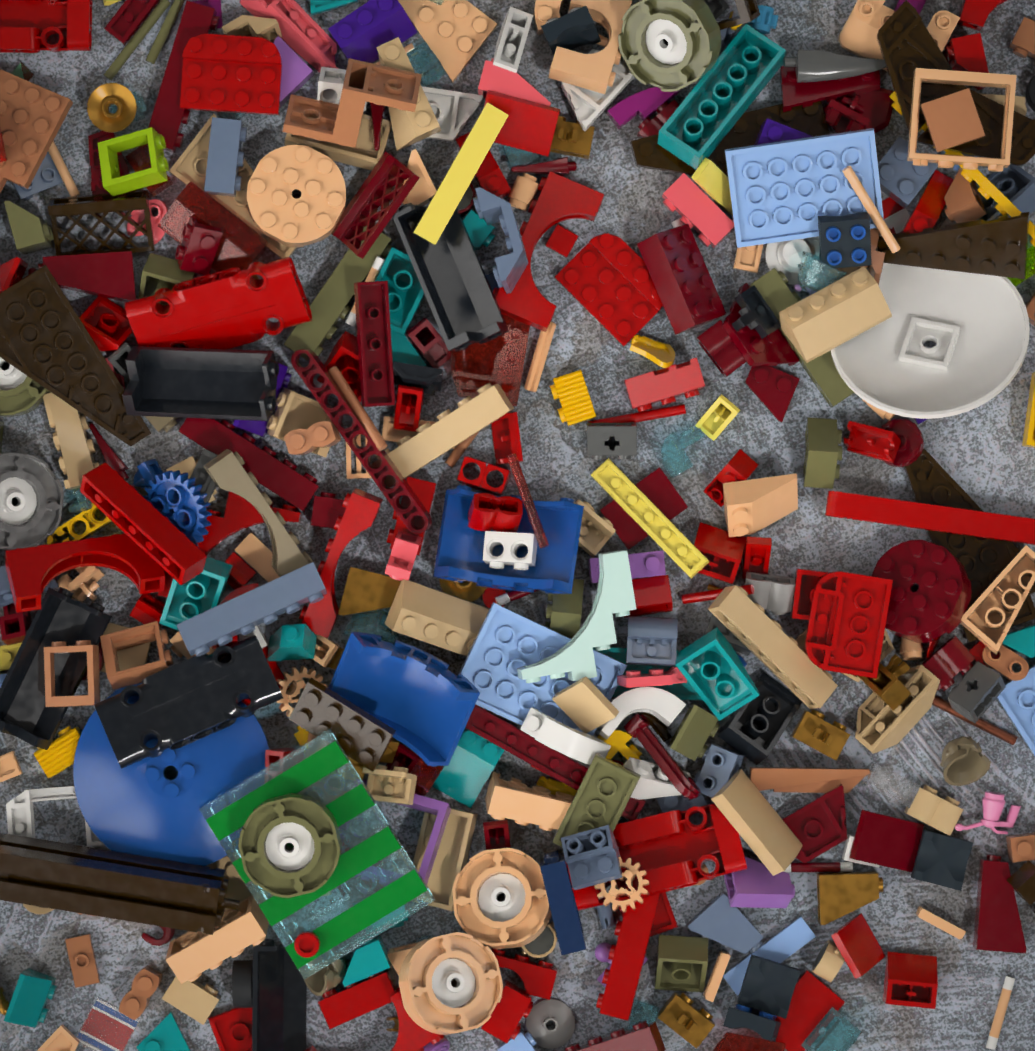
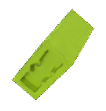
M150 127L99 142L98 151L103 188L112 196L168 181L166 171H169V165L164 157L163 149L166 148V143L163 135ZM148 144L151 168L120 177L117 153Z

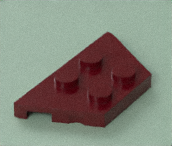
M748 283L739 288V294L750 288ZM736 300L732 303L730 314L726 316L722 326L749 366H761L762 364L767 366H777L778 364L793 366L800 361L779 329L763 339L755 328L750 330L748 325L736 332L732 323L741 317L739 313L741 307Z
M842 784L782 818L803 845L796 856L801 862L807 863L848 839L844 787Z

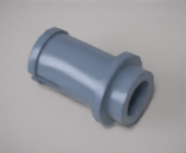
M611 903L606 907L604 905L594 907L597 909L602 929H607V926L609 928L616 926L617 923L615 922Z

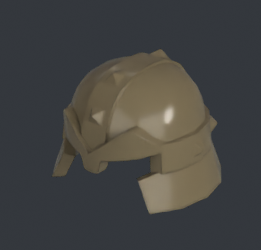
M961 736L945 745L942 751L940 766L943 767V777L947 783L954 786H963L982 778L990 769L991 761L985 755H982L979 742L976 743L972 737Z
M332 948L300 967L306 986L313 994L322 996L344 979L346 974V956L341 951Z

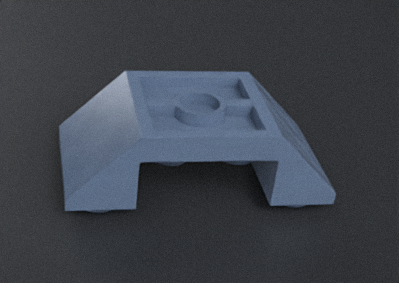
M480 187L475 188L477 197H474L473 201L479 218H484L487 225L500 222L505 236L509 235L508 238H505L510 254L494 258L496 266L492 267L499 288L504 287L506 294L513 291L529 263L517 219L509 202Z

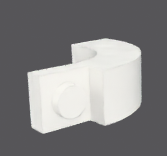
M640 687L626 691L611 702L619 713L614 719L601 725L603 729L599 734L607 740L627 716L637 712L649 713L669 727L686 704L672 693L659 688Z
M532 707L520 729L534 737L538 742L588 765L591 764L596 753L606 758L611 748V745L597 737L575 730Z

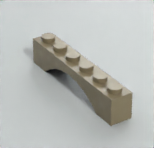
M226 449L203 466L217 487L243 497L259 512L268 528L272 544V567L279 577L313 562L305 551L301 553L297 547L300 542L293 532L288 533L283 526L286 522L278 511L276 513L273 512L270 507L273 503L265 492L260 493L256 485L259 483L251 472L246 473L242 467L245 462L237 451L233 453Z

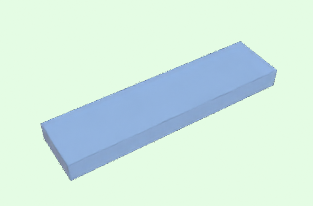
M800 916L762 944L754 953H750L726 971L723 978L738 996L751 955L782 963L816 936Z

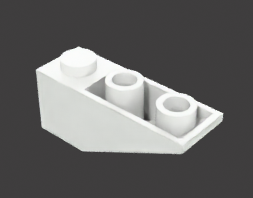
M630 757L623 765V767L641 775L631 798L642 800L682 795L657 764ZM683 771L687 778L691 777L689 772Z

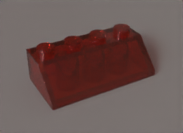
M191 181L177 196L158 224L159 228L180 244L183 241V227L186 223H189L191 216L196 217L197 222L200 224L222 228L223 234L211 266L216 272L233 267H238L241 271L248 269L250 264L257 262L263 255L268 245V241Z

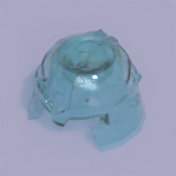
M802 251L801 263L797 264L799 285L802 291L814 294L847 274L845 271L835 269L820 262L819 256L806 251Z

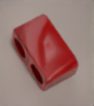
M465 456L461 463L457 480L463 485L500 496L506 490L512 471ZM470 462L476 463L480 467V475L474 480L467 479L463 474L464 466ZM493 470L500 471L504 476L503 484L497 488L489 486L486 480L488 473Z

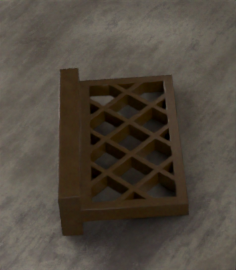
M148 190L130 191L116 196L107 193L50 198L47 207L51 217L56 256L132 251V253L155 251ZM144 209L145 218L140 224L129 217L133 210ZM109 212H116L122 217L116 226H113L104 219ZM85 214H91L98 219L91 229L80 221ZM66 216L73 221L67 231L58 225L57 217ZM125 220L136 228L130 237L118 229ZM100 222L112 230L105 239L94 232ZM76 224L87 232L81 241L69 234ZM138 231H141L148 237L147 245H138L132 240ZM114 233L125 240L121 247H114L107 242ZM90 235L101 242L97 249H89L83 244ZM65 237L77 245L73 251L62 252L61 242Z

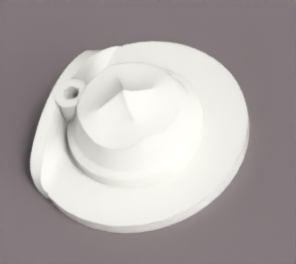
M819 236L768 243L765 250V259L769 270L771 271L774 268L777 272L781 270L789 281L787 284L790 285L805 284L815 279L822 271L819 256Z

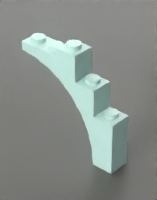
M627 550L598 554L599 580L597 593L591 611L582 627L566 645L553 655L537 663L517 668L519 679H526V683L541 681L540 677L550 675V679L565 677V672L568 673L569 680L576 682L585 676L590 681L591 678L597 677L593 647L596 648V651L610 649V644L617 643L612 614L615 613V617L630 615V610H636Z

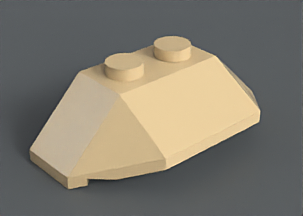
M923 665L910 668L905 674L898 677V680L911 694L894 711L874 692L858 708L855 738L873 754L897 745L931 708L940 680Z

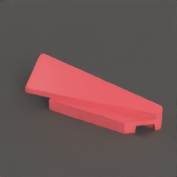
M240 0V4L253 16L276 19L281 30V39L319 73L321 67L339 69L336 67L335 62L337 44L295 0Z

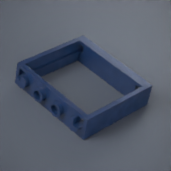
M558 850L544 853V858L540 859V869L561 955L586 950L585 936L564 853L559 854Z

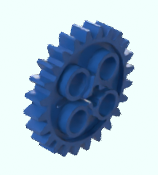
M171 470L156 475V479L149 481L151 486L145 487L149 495L143 497L150 501L153 507L163 516H166L178 530L183 532L191 542L198 546L197 543L204 541L203 536L209 533L205 527L211 525L206 519L212 515V513L206 511V507L211 505L208 502H204L207 493L201 494L202 485H194L196 478L188 479V473L181 474L180 470L174 472Z

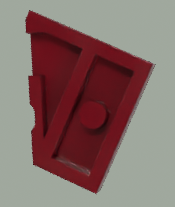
M762 364L761 366H751L745 385L774 415L775 419L782 423L800 378Z

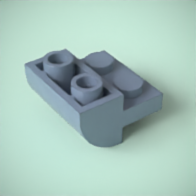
M628 616L626 664L676 666L678 619Z
M609 825L561 838L564 857L568 864L574 890L623 877L619 862L618 846Z

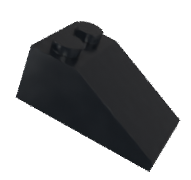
M765 672L755 682L760 695L734 711L718 734L719 738L739 753L745 755L755 765H758L769 756L802 704V701Z

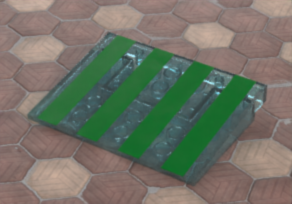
M331 729L228 789L199 809L304 980L435 901L434 896ZM291 793L303 794L324 804L335 817L342 842L341 856L331 877L315 892L291 898L273 896L258 885H255L246 875L238 847L240 833L250 814L265 800ZM287 843L289 848H294L292 843ZM305 931L315 933L320 940L318 952L309 958L301 957L294 948L297 936Z

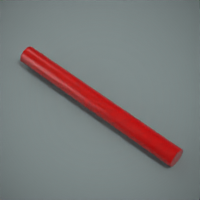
M682 404L588 422L637 423L686 414L685 405Z

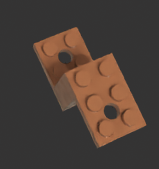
M349 58L339 105L291 94L282 132L355 148L365 102L393 107L402 111L415 112L422 74Z

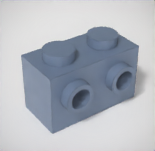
M711 744V747H708L703 755V761L705 762L702 770L697 772L694 779L701 793L712 798L740 770L745 755L719 744Z

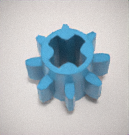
M757 5L760 16L747 24H751L752 28L761 34H770V29H776L779 16L773 15L774 8Z

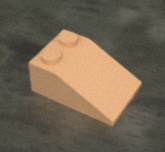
M797 473L723 483L724 515L728 536L741 537L754 534L797 510Z

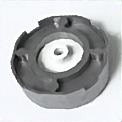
M12 452L0 453V549L14 550L16 548L38 546L55 532L61 521L64 498L61 482L48 467V464L34 455Z

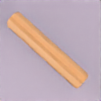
M550 322L547 332H540L524 385L525 390L537 391L556 328L554 322Z

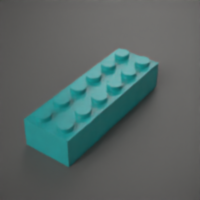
M745 24L718 57L712 69L701 78L659 130L657 144L697 170L704 158H708L784 64L786 50L748 24Z

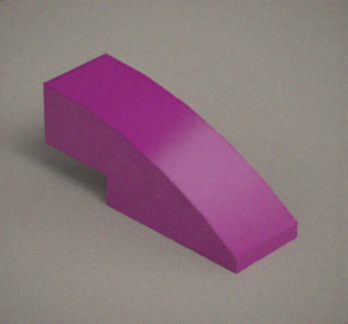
M658 87L643 90L617 103L607 111V115L618 129L622 128L637 114L644 121L652 116L663 103L669 102L680 93L682 89L674 92H664Z

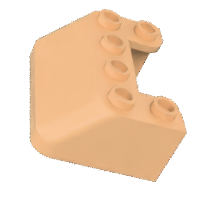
M857 0L839 34L841 47L860 58L884 60L877 41V34L879 29L895 11L883 5L885 0ZM946 10L935 13L927 26V30L941 52L960 19L957 15Z

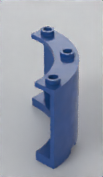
M458 485L456 489L446 490L433 577L459 583L470 581L475 582L476 586L534 593V590H542L547 594H572L584 506L574 504L575 500L570 498H560V501L524 500L525 497L510 495L523 501V515L517 533H531L538 537L536 566H529L528 570H516L513 565H504V569L490 568L489 564L483 561L485 531H478L468 527V512L473 496L477 492L471 491V487ZM497 545L493 548V556H500L503 553V545ZM526 546L520 547L517 550V557H525L528 553V548Z
M351 632L328 687L395 729L396 732L393 738L405 744L421 757L428 766L432 767L449 765L480 695L479 690L462 674L456 676L448 670L449 665L437 657L404 642L395 640L393 644L382 641L380 635L363 632Z

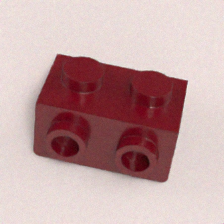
M191 216L189 223H186L183 227L182 244L177 246L175 252V259L178 261L180 270L208 275L223 234L222 228L200 224L197 222L196 217Z

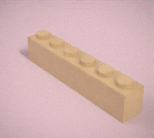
M490 383L477 390L479 395L471 399L468 396L458 402V409L453 412L448 409L437 416L439 421L433 425L427 422L416 429L418 434L413 438L407 435L396 442L398 447L391 452L389 448L385 449V452L404 479L514 409L499 383L493 386ZM376 455L378 460L372 463L375 468H379L382 460ZM387 475L385 478V484L389 488L396 485V479L392 475Z
M736 585L725 587L708 610L809 709L821 708L838 686L832 680L831 674L817 667L808 658L807 653H804L798 647L799 643L794 638L787 636L782 631L781 625L765 614L762 606L753 603L747 597L748 593L742 587Z

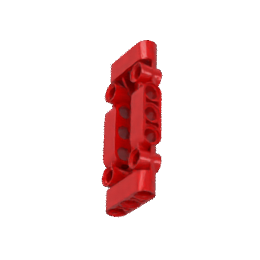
M0 0V53H38L40 50H49L51 52L91 51L93 0ZM52 34H58L60 37L55 45L48 44V38Z
M290 256L268 262L267 264L254 262L248 266V269L242 271L238 267L225 269L180 282L172 290L161 288L153 296L125 302L126 315L139 346L179 348L176 344H183L185 348L230 349L258 341L265 334L277 335L285 328L312 321L308 300ZM260 275L262 276V279L257 280L254 279L252 276ZM159 301H165L169 305H161L159 304ZM269 318H276V319H278L279 321H278V322H271V321H269L268 319H269Z
M715 803L701 807L693 806L685 811H669L617 824L613 831L623 863H626L627 859L631 858L633 866L636 863H640L639 872L645 870L647 873L642 879L649 880V885L643 887L648 891V895L641 894V898L692 886L701 880H712L717 876L748 869L739 833ZM695 813L701 814L704 818L703 822L699 825H694L690 822V817ZM707 861H711L716 865L715 870L711 873H705L702 870V865ZM621 868L622 873L628 870L625 868ZM635 876L632 883L633 888L637 891L639 882L637 876ZM615 879L619 889L622 887L630 891L626 885V879L623 882ZM610 881L605 883V888L611 885ZM594 885L578 890L573 889L578 911L603 905L606 898L599 899L597 897L601 890L595 889ZM620 896L617 900L620 901L630 898L628 896Z

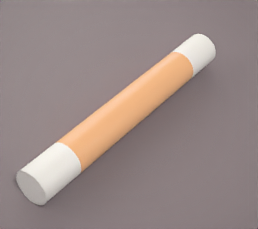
M376 257L365 282H375L385 262L384 258ZM355 303L345 322L353 327L356 324Z
M1005 977L986 1048L996 1049L1015 978Z

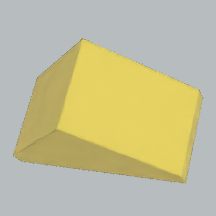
M721 394L695 426L714 441L739 413L740 409Z

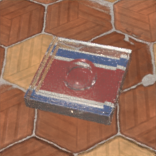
M97 996L76 1038L80 1040L79 1044L91 1051H125L141 1019L132 1020L120 1013L119 1007Z

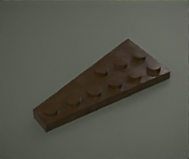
M1024 212L1020 216L1009 218L1008 215L1000 216L997 220L991 221L981 219L945 225V228L937 230L927 228L923 229V232L913 234L909 232L893 234L901 247L895 253L891 252L883 237L880 236L878 251L885 253L884 263L1025 279L1030 212Z

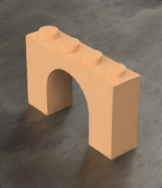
M571 0L569 11L577 7L587 6L593 21L602 25L609 36V43L603 50L593 54H583L557 46L548 78L605 94L607 86L612 87L616 73L612 72L613 66L620 63L622 55L620 50H618V35L622 30V18L631 7L633 0Z

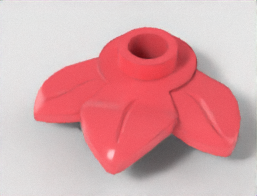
M151 199L149 200L154 244H156L165 235L166 225L164 220L168 215V208L162 200ZM153 207L158 209L157 216H154L151 212ZM144 209L131 212V219L138 224L144 220ZM128 222L127 234L131 235L136 228ZM138 231L135 236H142L144 234Z

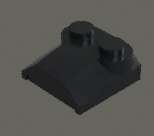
M393 362L394 385H397L396 390H398L399 385L422 388L425 395L435 396V391H441L444 375L443 369Z

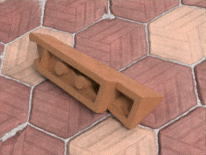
M750 767L749 779L759 791L773 789V792L827 793L842 784L844 793H849L870 773V769Z

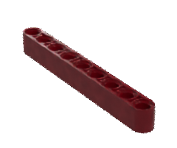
M310 349L295 351L291 358L293 368L408 530L415 534L427 531L432 524L429 512L385 450H378L319 357ZM303 353L307 354L310 358L307 367H303L299 362V358ZM317 373L321 374L324 378V384L321 387H317L313 382L314 376ZM330 394H335L338 397L339 402L335 408L331 407L328 403ZM345 414L350 415L353 419V424L350 428L345 427L342 423V418ZM359 434L367 438V445L364 448L357 445L356 439ZM374 454L378 455L382 460L379 468H375L371 464V457ZM387 475L395 477L396 485L394 488H389L385 484ZM402 495H406L410 499L411 504L408 508H403L399 503ZM416 515L422 516L425 520V525L421 529L414 525V517Z

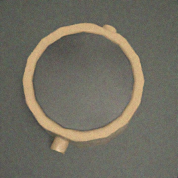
M554 922L548 923L544 931L535 940L522 946L523 951L521 953L524 956L528 954L531 957L541 958L552 953L557 942Z
M828 940L825 943L811 970L812 973L828 982H832L845 961L833 941Z

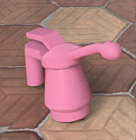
M986 791L985 796L982 798L983 818H981V822L967 826L958 823L955 829L962 831L985 826L994 833L1008 835L1007 831L996 830L995 827L1013 828L1021 806L1011 805L1006 821L999 820L1006 803L1004 800L1005 795Z

